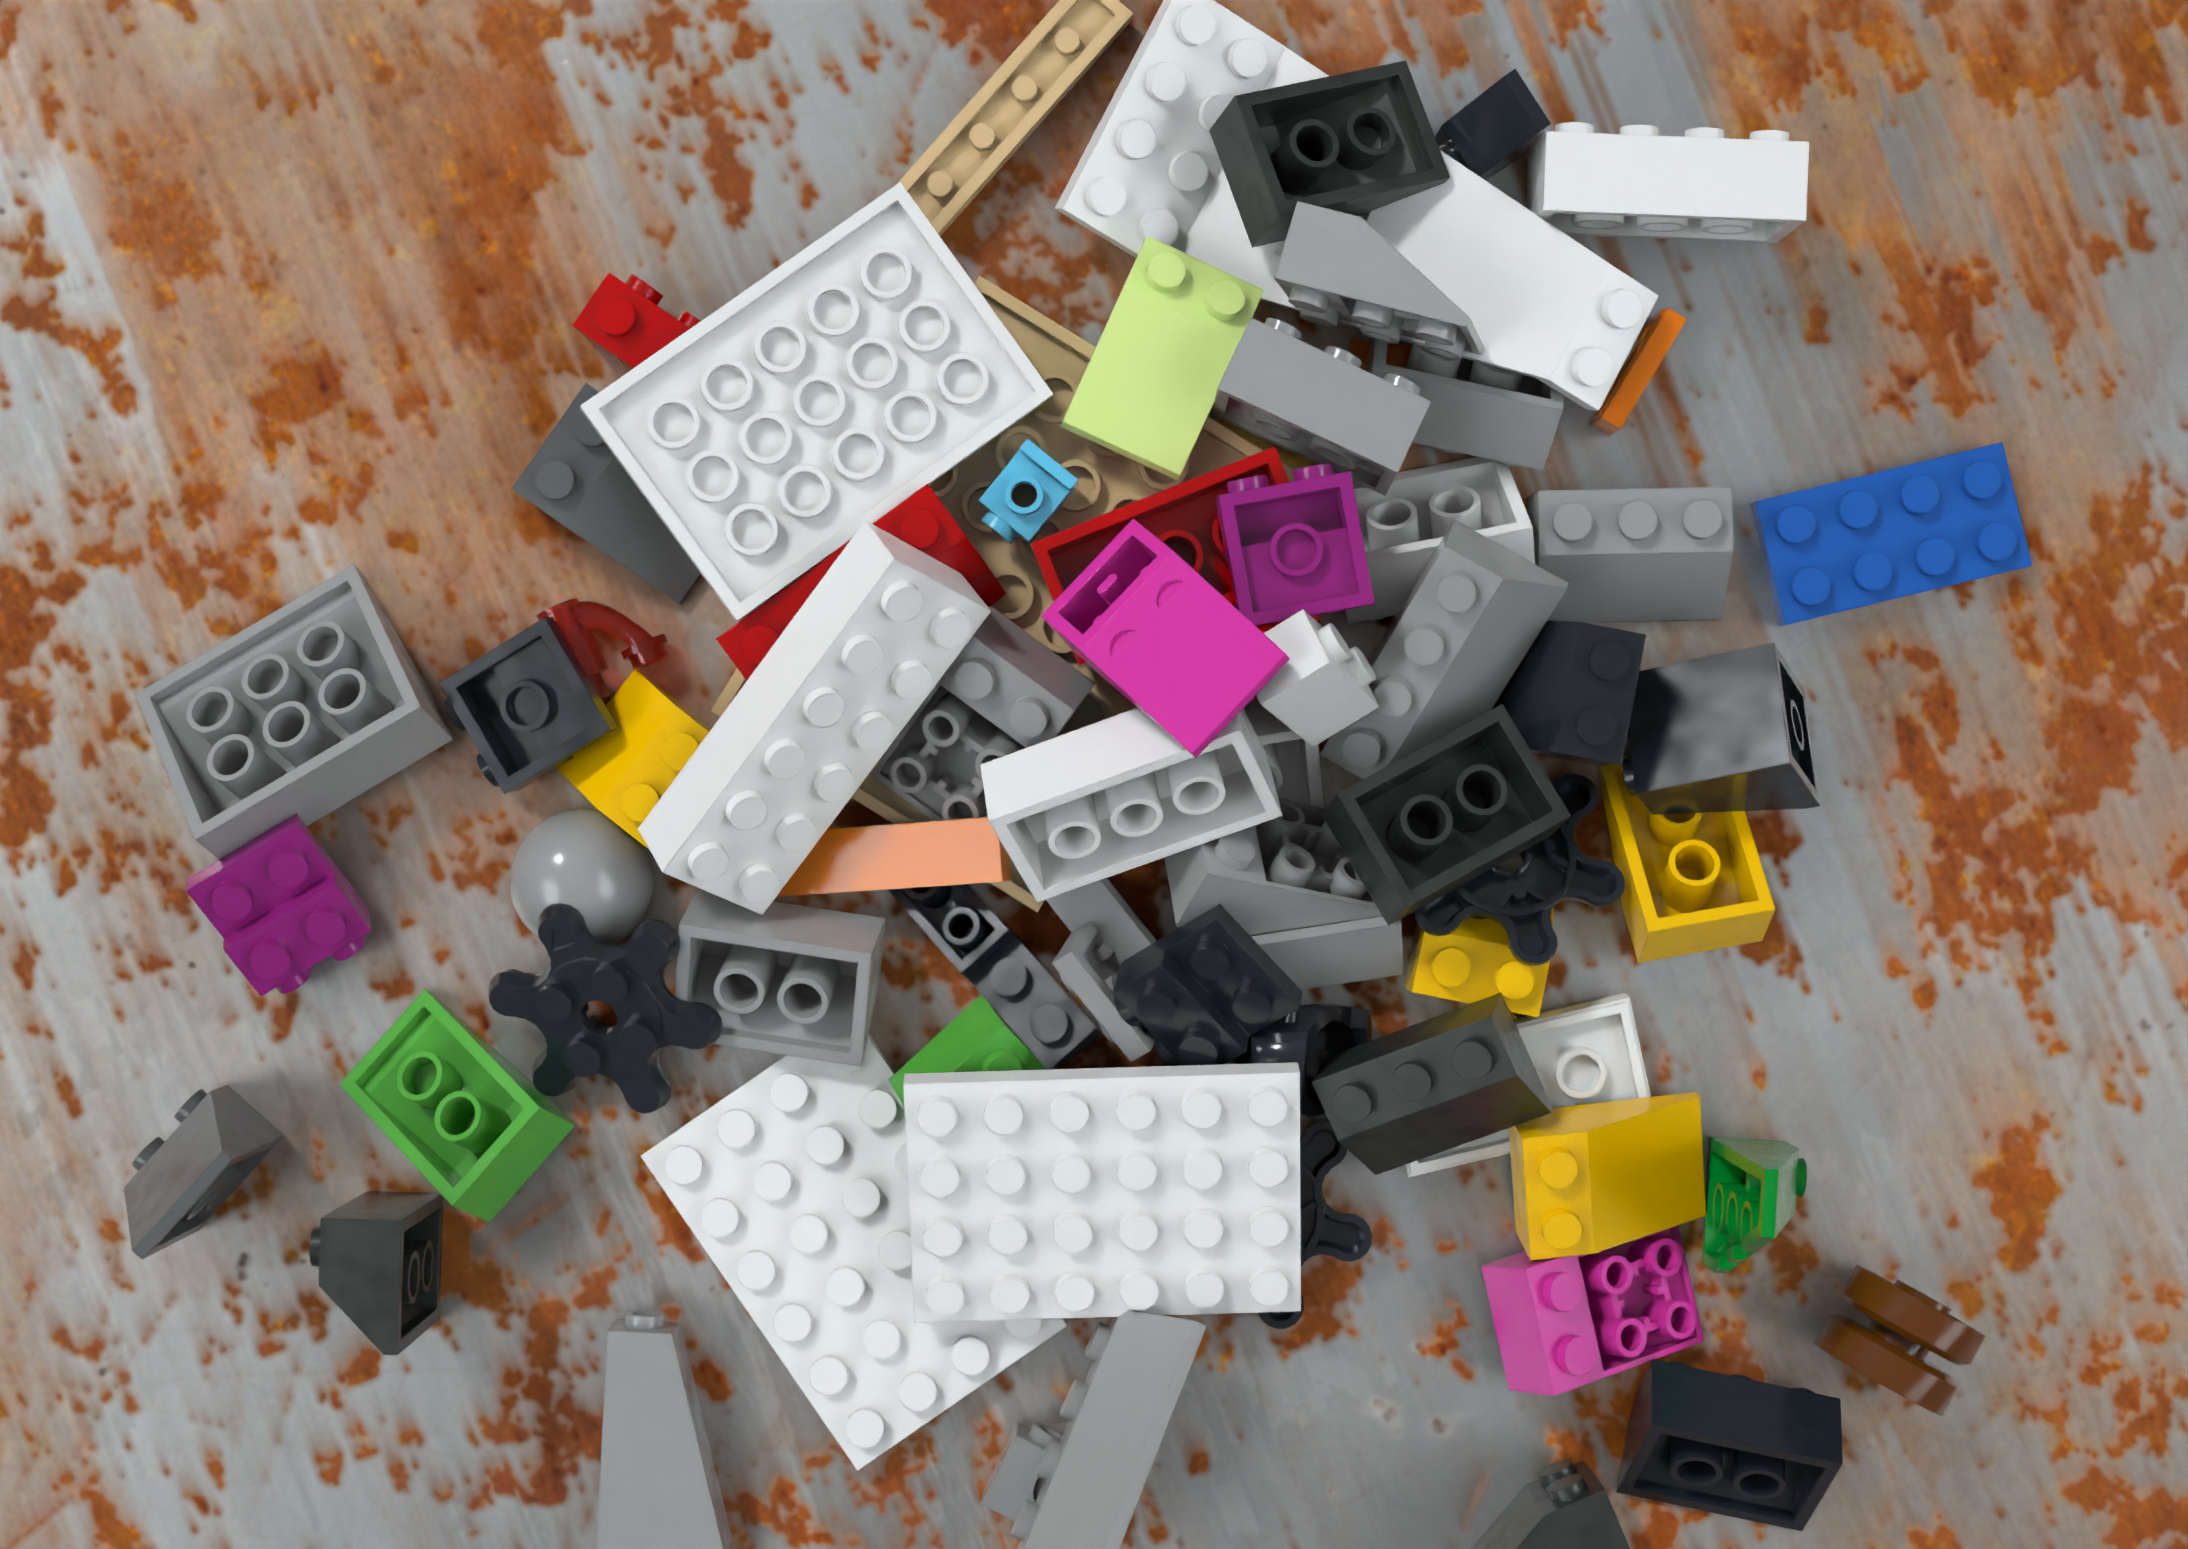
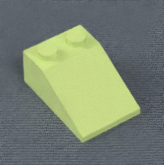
M1146 236L1060 427L1178 481L1213 406L1217 387L1250 318L1254 315L1264 290Z

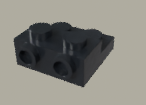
M553 617L541 619L439 683L447 696L444 700V705L450 719L460 730L468 732L480 752L477 754L480 770L492 785L500 786L504 794L523 789L572 759V755L618 728Z
M1221 904L1122 961L1113 990L1115 1006L1121 1018L1131 1026H1137L1142 1023L1157 1038L1158 1052L1168 1066L1218 1065L1233 1060L1246 1052L1250 1035L1299 1009L1303 994L1301 989Z

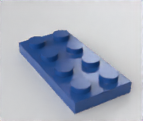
M2003 442L1755 501L1750 504L1779 626L2032 566Z

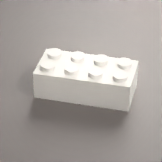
M1560 123L1555 125V132L1546 131L1527 157L1525 207L1566 235L1778 243L1806 221L1809 142L1789 141L1790 134L1780 130H1760L1751 132L1749 139L1724 138V130L1710 127L1685 130V137L1659 136V128L1651 125H1628L1620 128V134L1594 133V125L1589 123Z
M1135 708L980 765L988 821L1036 902L1282 816L1269 759L1244 708L1197 758L1191 755L1139 708Z

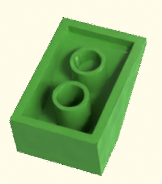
M426 989L423 990L339 1084L453 1207L488 1222L496 1216L576 1126L546 1095L540 1093L535 1088L534 1083L432 992Z

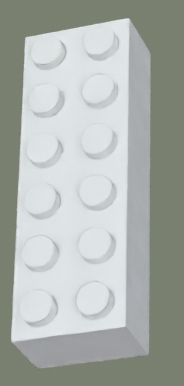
M865 520L638 828L661 871L763 915L990 614L991 610L963 575Z

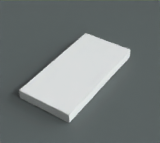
M1626 993L1542 1012L1539 1014V1018L1525 1016L1513 1019L1553 1108L1572 1106L1585 1102L1584 1104L1651 1097L1631 1001ZM1509 1128L1404 1165L1405 1172L1409 1178L1509 1154Z

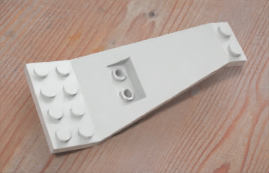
M1163 0L1055 209L1137 258L1146 236H1149L1263 289L1264 292L1260 301L1300 312L1301 309L1288 302V296L1274 279L1285 240L1252 248L1209 130L1236 95L1328 77L1329 75L1214 0ZM1441 150L1440 152L1450 175V178L1445 183L1359 216L1470 317L1484 348L1481 355L1463 351L1462 358L1537 378L1587 410L1599 411L1659 296ZM1342 319L1338 320V323H1342L1362 329L1363 326L1361 324L1345 321ZM1403 335L1399 339L1423 347L1425 344L1423 340Z

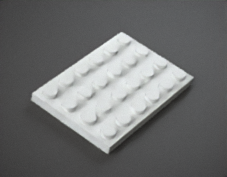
M899 182L580 405V409L737 623L850 541L865 520L871 524L876 522L927 483L928 485L933 483L1053 396V392L905 187Z
M870 1034L861 1067L785 1055L641 1155L647 1167L857 1471L1064 1329L1068 1322L1066 1318L914 1323L904 1105L888 1080L896 1072Z
M1298 1062L904 1074L903 1088L914 1323L1119 1317L1128 1310L1158 1315L1301 1311L1300 1070Z

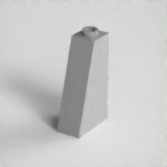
M628 1311L625 1314V1320L617 1319L607 1330L596 1549H732V1537L681 1323L664 1322V1313L658 1311Z

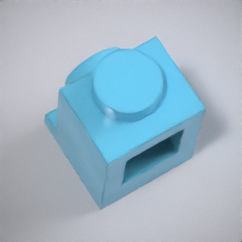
M1027 438L1016 455L979 499L980 505L988 511L981 521L1010 545L1018 536L1030 545L1078 487V479ZM1020 484H1029L1037 492L1035 502L1029 507H1019L1012 501V492Z

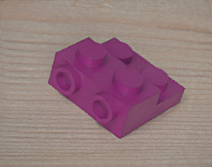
M1331 463L1308 466L1292 471L1294 482L1268 486L1266 475L1248 477L1228 482L1229 493L1218 495L1215 502L1226 562L1230 568L1236 606L1255 626L1283 622L1302 609L1310 616H1316L1375 604L1351 471L1333 474Z
M298 814L286 819L186 879V892L224 938L223 950L260 996L275 988L281 994H287L298 989L311 976L312 969L310 967L330 955L336 961L350 958L365 945L367 940L365 935L371 932L369 907Z

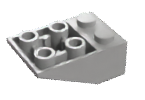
M1297 201L1274 279L1288 296V302L1301 309L1299 317L1326 327H1336L1339 319L1363 325L1361 333L1388 343H1399L1401 335L1425 341L1423 348L1426 351L1450 359H1461L1463 351L1477 355L1482 354L1484 345L1470 317L1362 217Z
M993 607L990 608V614L892 742L871 773L873 777L933 821L988 817L980 765L1057 737L1096 684Z
M1279 798L1282 816L1164 857L1176 926L1181 927L1219 904L1224 907L1249 935L1381 916V913L1321 815L1325 810L1323 808Z

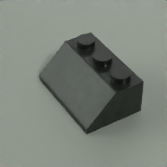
M1502 993L1328 1056L1312 1080V1085L1338 1141L1375 1175L1552 1113L1553 1110Z
M366 1191L323 1216L320 1226H315L312 1230L309 1256L311 1265L319 1267L318 1286L383 1355H398L440 1320L443 1196L441 1193Z

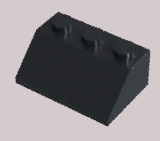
M1652 1359L1635 1393L1617 1478L1616 1493L1803 1531L1843 1464L1840 1398L1814 1393L1806 1388H1788L1755 1381L1744 1375H1726L1693 1368L1682 1362H1664Z

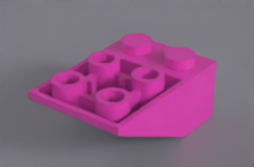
M1132 519L1041 615L1076 655L1195 758L1202 753L1290 660L1285 652L1179 555L1135 519Z
M1678 1225L1595 1254L1530 1261L1526 1251L1481 1266L1508 1388L1511 1391L1556 1396L1652 1361V1359H1657L1704 1342Z

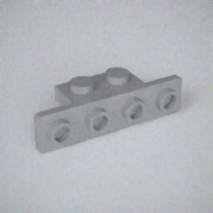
M1108 878L1046 899L1071 931L1070 936L1052 962L1059 971L1063 984L1071 993L1079 996L1098 1020L1105 1037L1112 1043L1117 1044L1130 1062L1151 1051L1157 1038L1142 1023L1137 1026H1131L1121 1018L1115 1006L1113 990L1122 961L1156 942V939Z

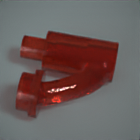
M574 598L552 606L536 616L538 621L545 617L554 618L602 700L610 696L601 675L609 667L592 632L593 629L609 633L629 646V648L621 652L624 661H630L633 670L649 666L669 655L664 645L668 642L665 634L653 637L644 628L621 612L599 602L578 601V598Z

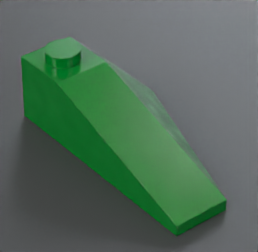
M1709 1136L1705 1189L1706 1216H1704L1701 1263L1714 1273L1730 1272L1772 1241L1795 1214L1796 1196L1802 1197L1804 1195L1807 1184L1806 1162L1804 1158H1798L1799 1148L1785 1141Z

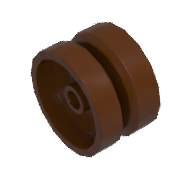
M1857 1264L1841 1293L1849 1305L1874 1319L1873 1323L1868 1328L1845 1315H1829L1814 1344L1884 1387L1933 1413L1943 1416L1958 1386L1950 1374L1925 1360L1928 1353L1931 1351L1956 1365H1969L1976 1356L1986 1335L1951 1316L1949 1313L1952 1309L1898 1279L1894 1284Z

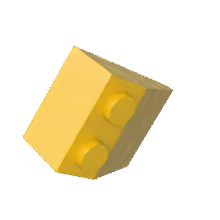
M1598 765L1614 864L1622 872L1625 879V889L1620 897L1638 963L1762 941L1775 912V906L1745 811L1653 815L1637 795L1631 796L1624 780L1622 765Z
M1697 1092L1554 1107L1552 1113L1509 1128L1515 1228L1530 1261L1595 1254L1706 1216L1700 1095Z

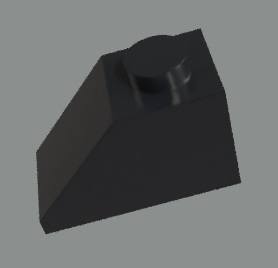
M1514 69L1442 124L1435 139L1442 152L1486 181L1531 152L1551 123L1517 70Z

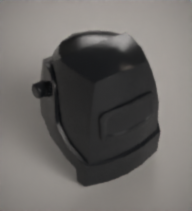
M1336 1004L1300 1005L1299 1009L1250 1035L1246 1052L1240 1055V1064L1298 1062L1300 1070V1114L1306 1116L1323 1115L1325 1111L1312 1085V1080L1326 1057L1371 1041V1011Z

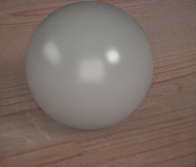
M589 809L567 810L541 821L521 841L511 863L509 877L510 894L521 921L538 938V918L542 911L551 904L562 903L576 908L582 914L586 926L594 938L604 944L614 945L627 937L643 920L653 896L654 870L647 848L601 811Z

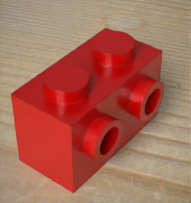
M608 273L572 326L587 339L633 369L701 321L685 310L678 320L657 306L664 296L637 276L631 274L624 283L611 273Z

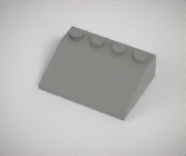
M355 565L345 569L135 694L194 839L218 859L223 858L295 814L299 815L306 826L312 824L453 740L430 689L360 570Z

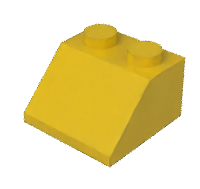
M634 669L606 705L618 728L572 755V759L560 765L557 769L599 811L648 848L638 828L712 728L638 669Z
M1553 909L1551 910V915H1550V920H1551L1552 928H1553ZM1469 917L1460 924L1456 931L1444 936L1429 935L1416 923L1404 987L1413 993L1468 1004L1502 993L1510 1012L1539 1018L1550 960L1539 966H1526L1519 963L1509 949L1506 931L1499 923L1489 918L1474 919Z

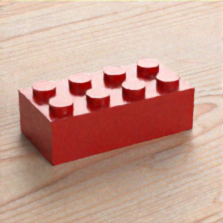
M1274 446L1030 543L1052 602L1069 587L1132 519H1135L1179 555L1236 607L1229 565L1226 562L1215 500L1218 495L1229 493L1228 482L1238 479L1266 475L1268 486L1289 483L1276 447ZM1072 650L1078 668L1080 669L1085 666H1088V664L1085 661H1083L1078 655H1076Z

